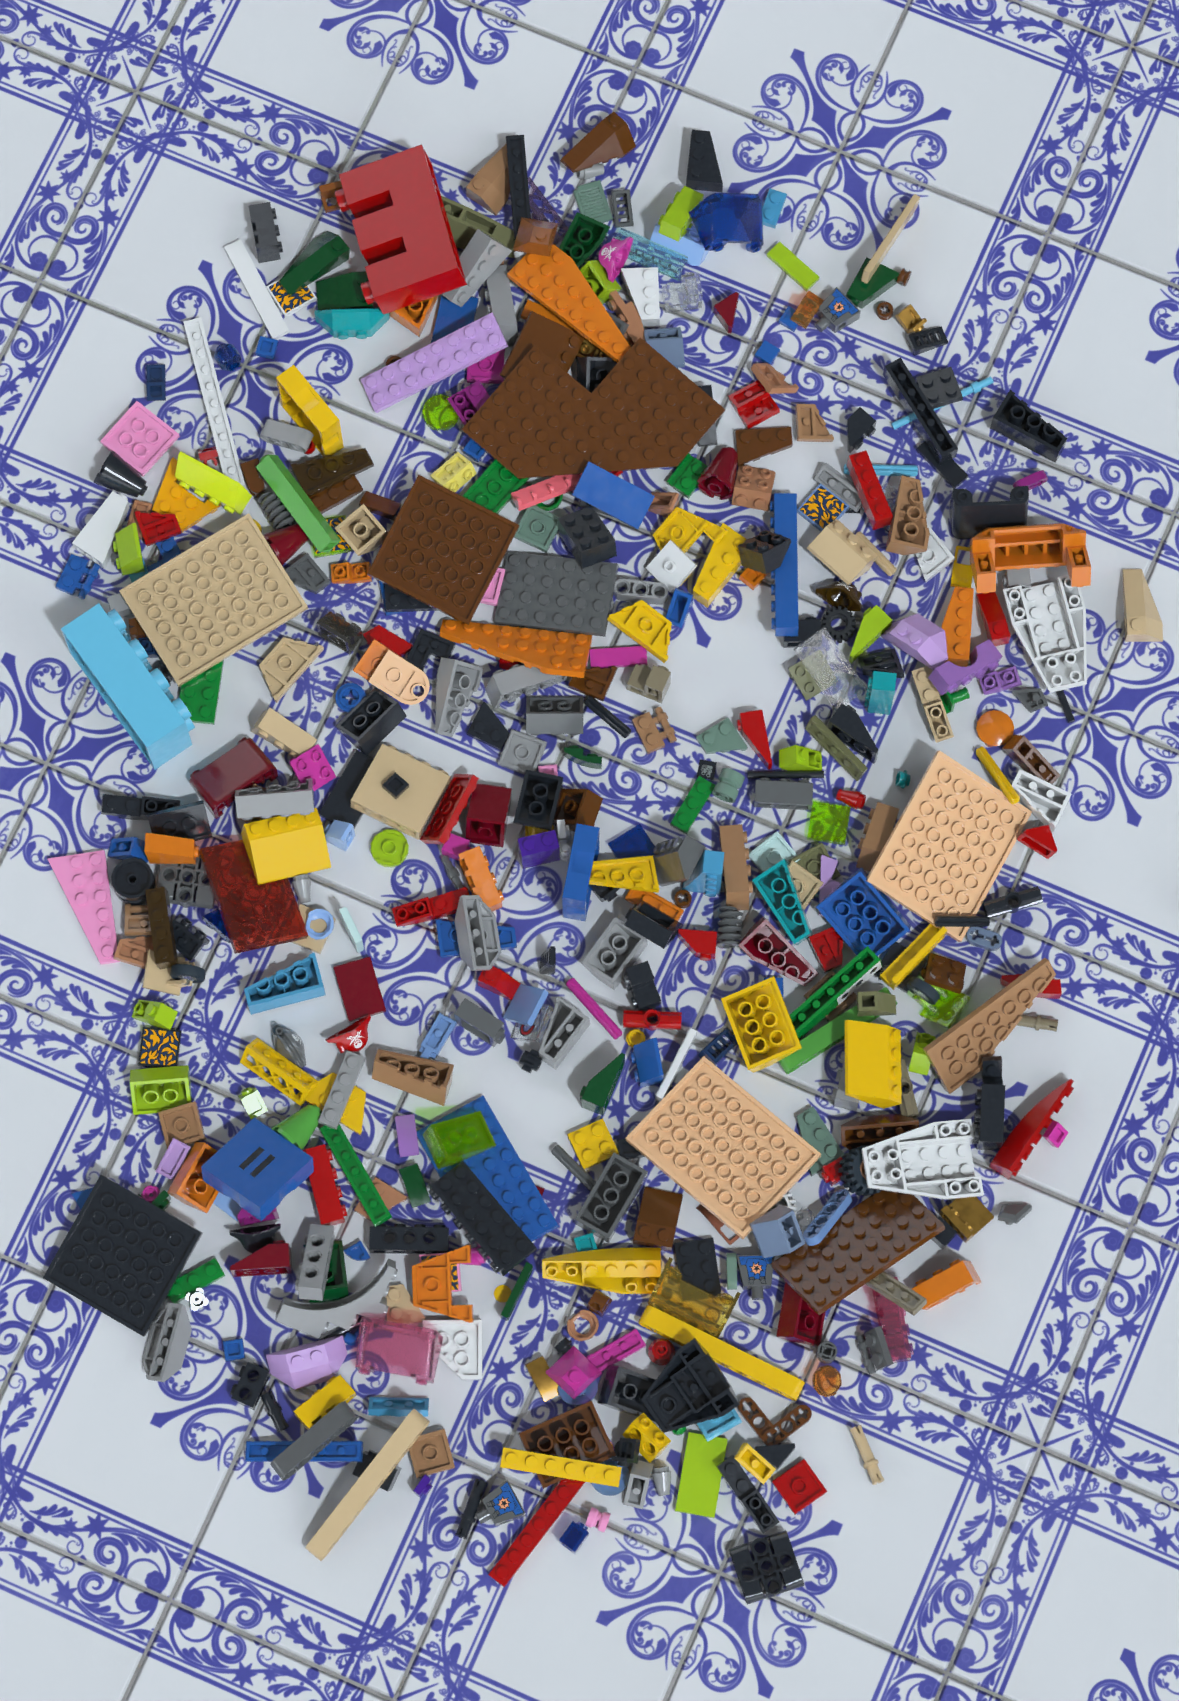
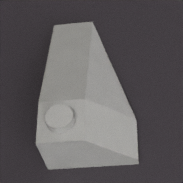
M441 657L436 684L435 733L452 738L462 719L465 707H468L471 703L470 698L473 692H477L484 668L456 659Z

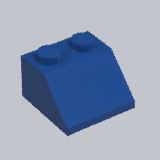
M657 1037L634 1045V1052H630L632 1064L636 1063L637 1068L634 1071L635 1082H639L640 1087L661 1084L664 1075Z

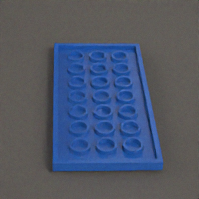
M484 1095L417 1131V1138L440 1178L464 1161L531 1242L559 1227Z

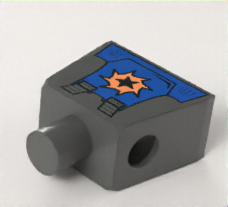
M836 287L818 308L817 315L820 319L814 325L820 332L829 327L836 333L860 318L861 311Z
M761 1254L737 1255V1265L743 1290H751L752 1300H763V1289L771 1288L773 1275L771 1263L774 1262L775 1256L763 1258Z
M508 1480L484 1497L482 1502L485 1509L475 1513L480 1524L492 1519L495 1527L526 1516Z

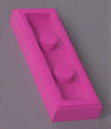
M642 646L590 649L591 668L600 667V669L611 668V666L618 668L635 667V664H648L647 650Z
M634 1329L586 1358L602 1372L609 1365H614L646 1347V1344L638 1330Z

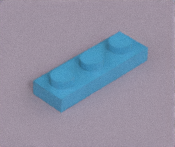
M369 1397L368 1415L401 1417L408 1416L413 1409H416L424 1417H428L429 1398Z

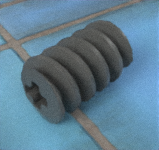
M270 491L261 495L258 499V503L261 504L262 510H265L264 513L268 516L269 522L272 523V527L275 530L291 526L295 519L293 516L288 518L290 512L285 511L287 508L281 505L282 502L280 499H277L278 496Z
M719 907L721 912L718 915L720 919L718 926L720 928L717 930L719 934L717 941L719 943L716 946L725 949L735 948L740 943L736 939L741 938V935L737 934L736 931L742 930L741 927L737 926V924L742 923V920L737 917L742 916L743 913L739 912L735 907Z

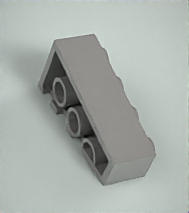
M477 229L459 257L467 285L445 292L442 295L462 307L512 250L495 238Z
M500 265L483 283V287L487 286V290H484L486 301L490 303V305H487L488 314L493 313L508 347H513L518 338L517 321L510 282L507 277V265Z
M517 664L509 670L494 672L485 691L493 709H497L500 707L499 704L504 701H508V703L514 702L522 694L529 696L536 692L539 687L546 689L566 681L568 676L545 674L540 672L539 668L532 666L530 669L525 667V665L520 666V664Z
M308 778L306 783L300 784L297 781H290L289 784L282 787L278 784H271L263 790L260 786L235 790L237 818L250 820L253 817L271 818L273 815H280L281 817H288L297 813L309 815L311 812H314L313 779Z

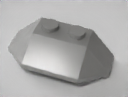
M462 895L459 899L455 917L460 958L472 971L490 970L502 953L496 916L479 895Z
M167 1303L152 1323L142 1358L148 1380L165 1382L182 1368L192 1332L186 1307L183 1304Z

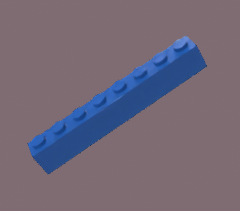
M774 493V501H770V512H774V517H770V528H774L775 534L790 538L791 544L781 566L771 571V579H775V584H771V595H775V601H771V612H775V618H771V629H775V636H798L797 493Z

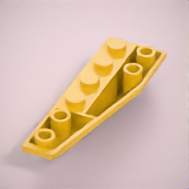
M661 1248L598 1249L542 1259V1278L619 1294H661Z

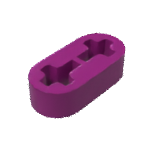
M1041 470L1016 481L1012 486L1013 488L1028 486L1029 490L1047 482L1048 477L1045 471Z

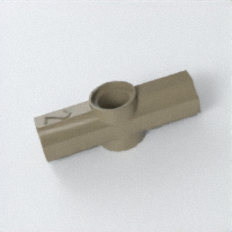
M901 1059V1086H906L909 1091L906 1093L902 1092V1104H899L901 1115L915 1118L919 1116L913 1093V1084L910 1081L905 1059Z

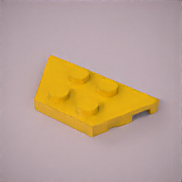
M640 600L608 616L607 620L663 663L668 660L667 651L670 645L669 633L672 622L646 602Z
M333 1072L319 1080L316 1087L308 1093L305 1102L312 1106L316 1105L323 1111L337 1074ZM354 1086L340 1123L361 1135L366 1092ZM299 1092L297 1095L301 1097L302 1092Z

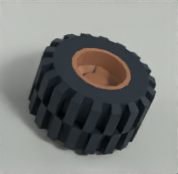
M870 1145L849 1150V1153H845L843 1155L844 1159L840 1161V1165H842L839 1168V1172L842 1173L840 1180H844L843 1186L845 1188L849 1187L848 1191L850 1193L855 1192L857 1196H867L882 1191L867 1188L861 1149Z

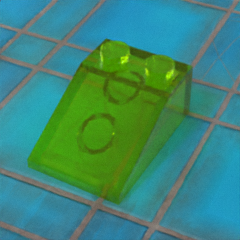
M481 1111L431 1124L423 1133V1137L438 1169L457 1164L496 1146Z

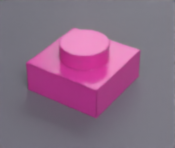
M1053 1120L1043 1137L1053 1147L1059 1148L1069 1132L1059 1122Z

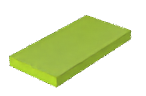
M688 1432L675 1512L715 1518L722 1476L716 1466L725 1459L728 1439L715 1437L707 1442L703 1434Z

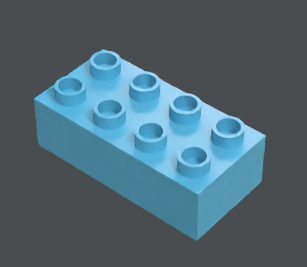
M98 603L62 627L61 631L72 657L153 769L156 770L192 745L189 732L195 728L190 719L192 715L179 697L171 702L173 695L168 689L170 685L158 668L149 672L152 670V667L146 659L148 654L136 638L130 641L131 638L125 630L127 626L115 609L106 613Z

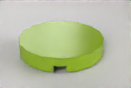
M392 829L383 830V832L375 835L371 842L372 857L383 867L392 868L399 866L408 856L409 845L407 839L399 831Z

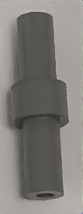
M448 856L443 857L441 860L447 870L446 874L449 880L453 881L456 889L463 888L464 886L459 878L460 874L457 868H454Z

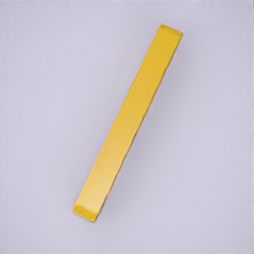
M646 1305L638 1321V1324L681 1346L696 1338L716 1363L793 1401H797L805 1384L801 1379L650 1305Z

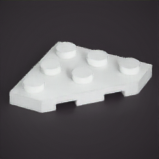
M423 1320V1342L462 1380H482V1320H474L473 1323L463 1320Z

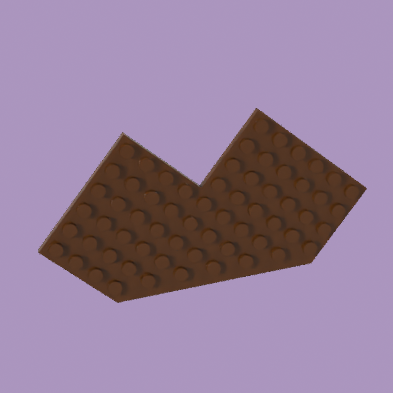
M641 337L592 393L534 345L461 431L518 479L579 475L583 472L587 462H591L608 472L677 467L726 409Z

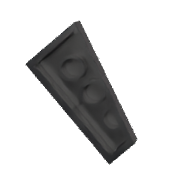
M1010 390L993 416L990 429L1056 463L1064 450L1067 437L1050 423H1046L1039 413L1033 412L1026 402L1019 400L1015 393Z

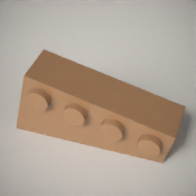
M742 824L719 826L720 850L724 852L725 906L735 907L738 911L749 910V893H753L752 881L748 882V876H751V867L746 864V860L749 859V849L745 848L744 843H747V831L743 832Z
M378 1049L374 1059L372 1079L444 1106L452 1083L454 1064Z

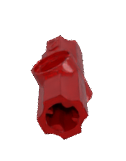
M654 1009L648 1011H623V1028H644L651 1031L656 1029L681 1030L682 1012H661ZM650 1016H654L658 1021L651 1024L647 1019Z

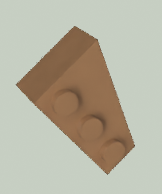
M877 802L875 809L871 808L868 819H871L870 824L866 823L863 834H866L865 839L861 838L858 849H861L856 868L860 869L862 867L866 871H871L893 831L899 812L898 808Z

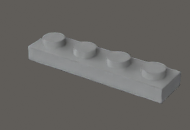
M350 1051L346 1052L319 1118V1124L337 1130L365 1062V1057Z

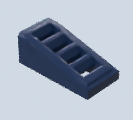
M726 1027L701 1050L698 1055L701 1059L705 1056L716 1066L738 1044L734 1033ZM725 1035L732 1042V1044H729L723 1038V1036ZM718 1041H720V1042L726 1047V1049H724V1048L718 1043Z

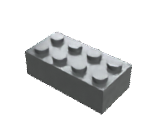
M613 1153L577 1214L575 1224L609 1243L645 1182L648 1171Z

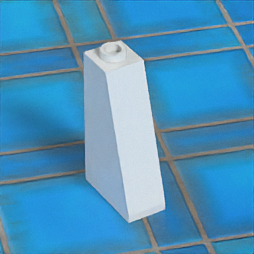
M114 491L111 492L72 542L76 551L100 565L103 569L107 567L113 552V541H116L115 534L122 529L130 508L127 501L128 498L122 493L117 494Z

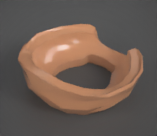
M580 1310L579 1313L567 1321L569 1335L578 1341L593 1338L599 1327L596 1315L588 1310ZM581 1317L590 1323L591 1327L588 1333L580 1334L576 1331L574 1324L576 1319Z

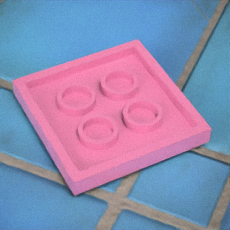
M136 401L100 442L109 451L116 452L138 474L144 477L180 435Z

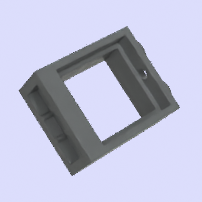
M466 998L454 1013L455 1021L459 1026L493 1047L497 1043L501 1044L506 1036L504 1034V1022Z

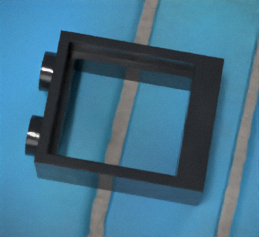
M645 901L638 905L635 904L633 908L628 910L625 916L627 921L624 924L663 949L675 939L678 929L682 926V923Z

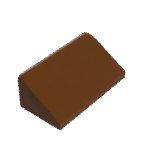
M368 491L365 492L359 503V507L364 504L371 513L393 521L401 506L399 502Z

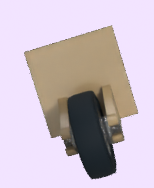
M148 950L142 988L179 996L182 987L192 986V983L204 982L206 971L195 966V962L185 961V958L178 956V964L173 965L171 968L159 969L155 964L154 951Z

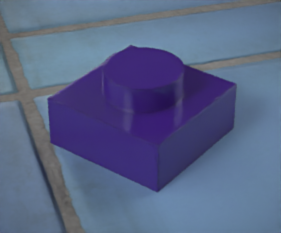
M424 1475L413 1490L414 1494L420 1498L423 1494L426 1496L433 1487L431 1485L432 1479Z

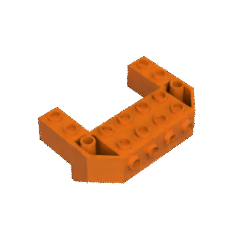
M1064 523L988 527L970 539V565L977 593L996 592V571L1022 568L1066 566L1072 587L1091 586V564L1086 549L1085 530Z

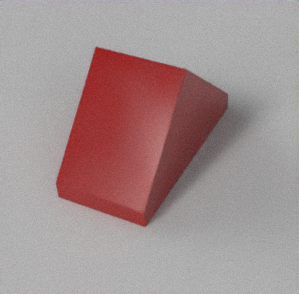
M1049 825L1026 829L1016 838V840L1047 859L1057 852Z

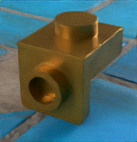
M911 304L895 315L907 334L921 331L924 328L923 324L927 322L926 318L921 319Z

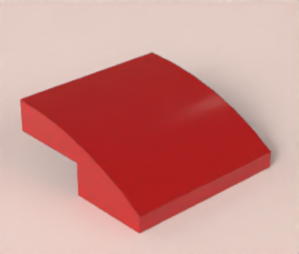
M759 380L728 396L732 406L747 429L780 413L779 407Z

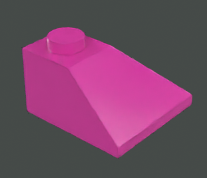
M573 1346L546 1371V1374L574 1400L602 1372Z

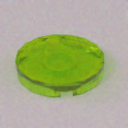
M443 394L434 395L425 402L422 410L423 420L431 429L446 431L454 427L458 422L459 417L447 400L450 396Z

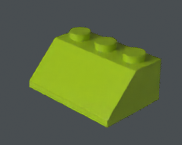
M189 1065L130 1070L129 1083L134 1115L154 1114L192 1102Z

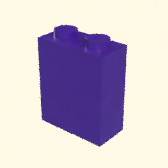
M555 830L518 838V852L523 869L560 861V847Z

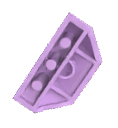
M918 613L893 622L881 635L882 638L932 670L944 664L948 659L945 630Z
M342 1334L266 1354L271 1375L296 1390L326 1382L333 1376H336L347 1356V1350Z

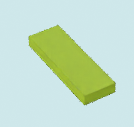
M780 241L767 253V257L806 292L819 281L820 277Z

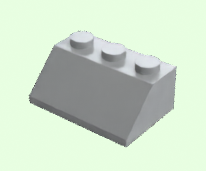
M614 917L581 962L598 980L613 990L617 988L624 975H626V968L633 966L648 945L645 937L626 927L625 923Z

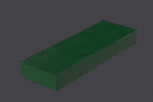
M525 1263L500 1315L501 1319L509 1320L533 1271L532 1264Z

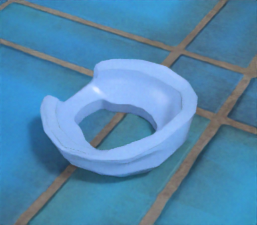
M315 909L309 912L304 928L305 932L315 940L328 937L334 929L332 915L324 909ZM323 919L327 924L326 930L322 933H317L310 929L312 920Z

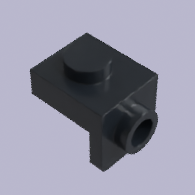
M620 1438L618 1457L611 1456V1461H617L618 1466L629 1467L630 1463L638 1464L641 1440Z

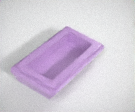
M173 1138L155 1172L173 1181L191 1147Z

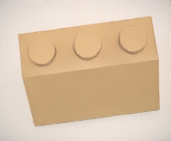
M838 519L827 525L807 547L812 554L847 585L869 571L878 557L871 548L865 545Z

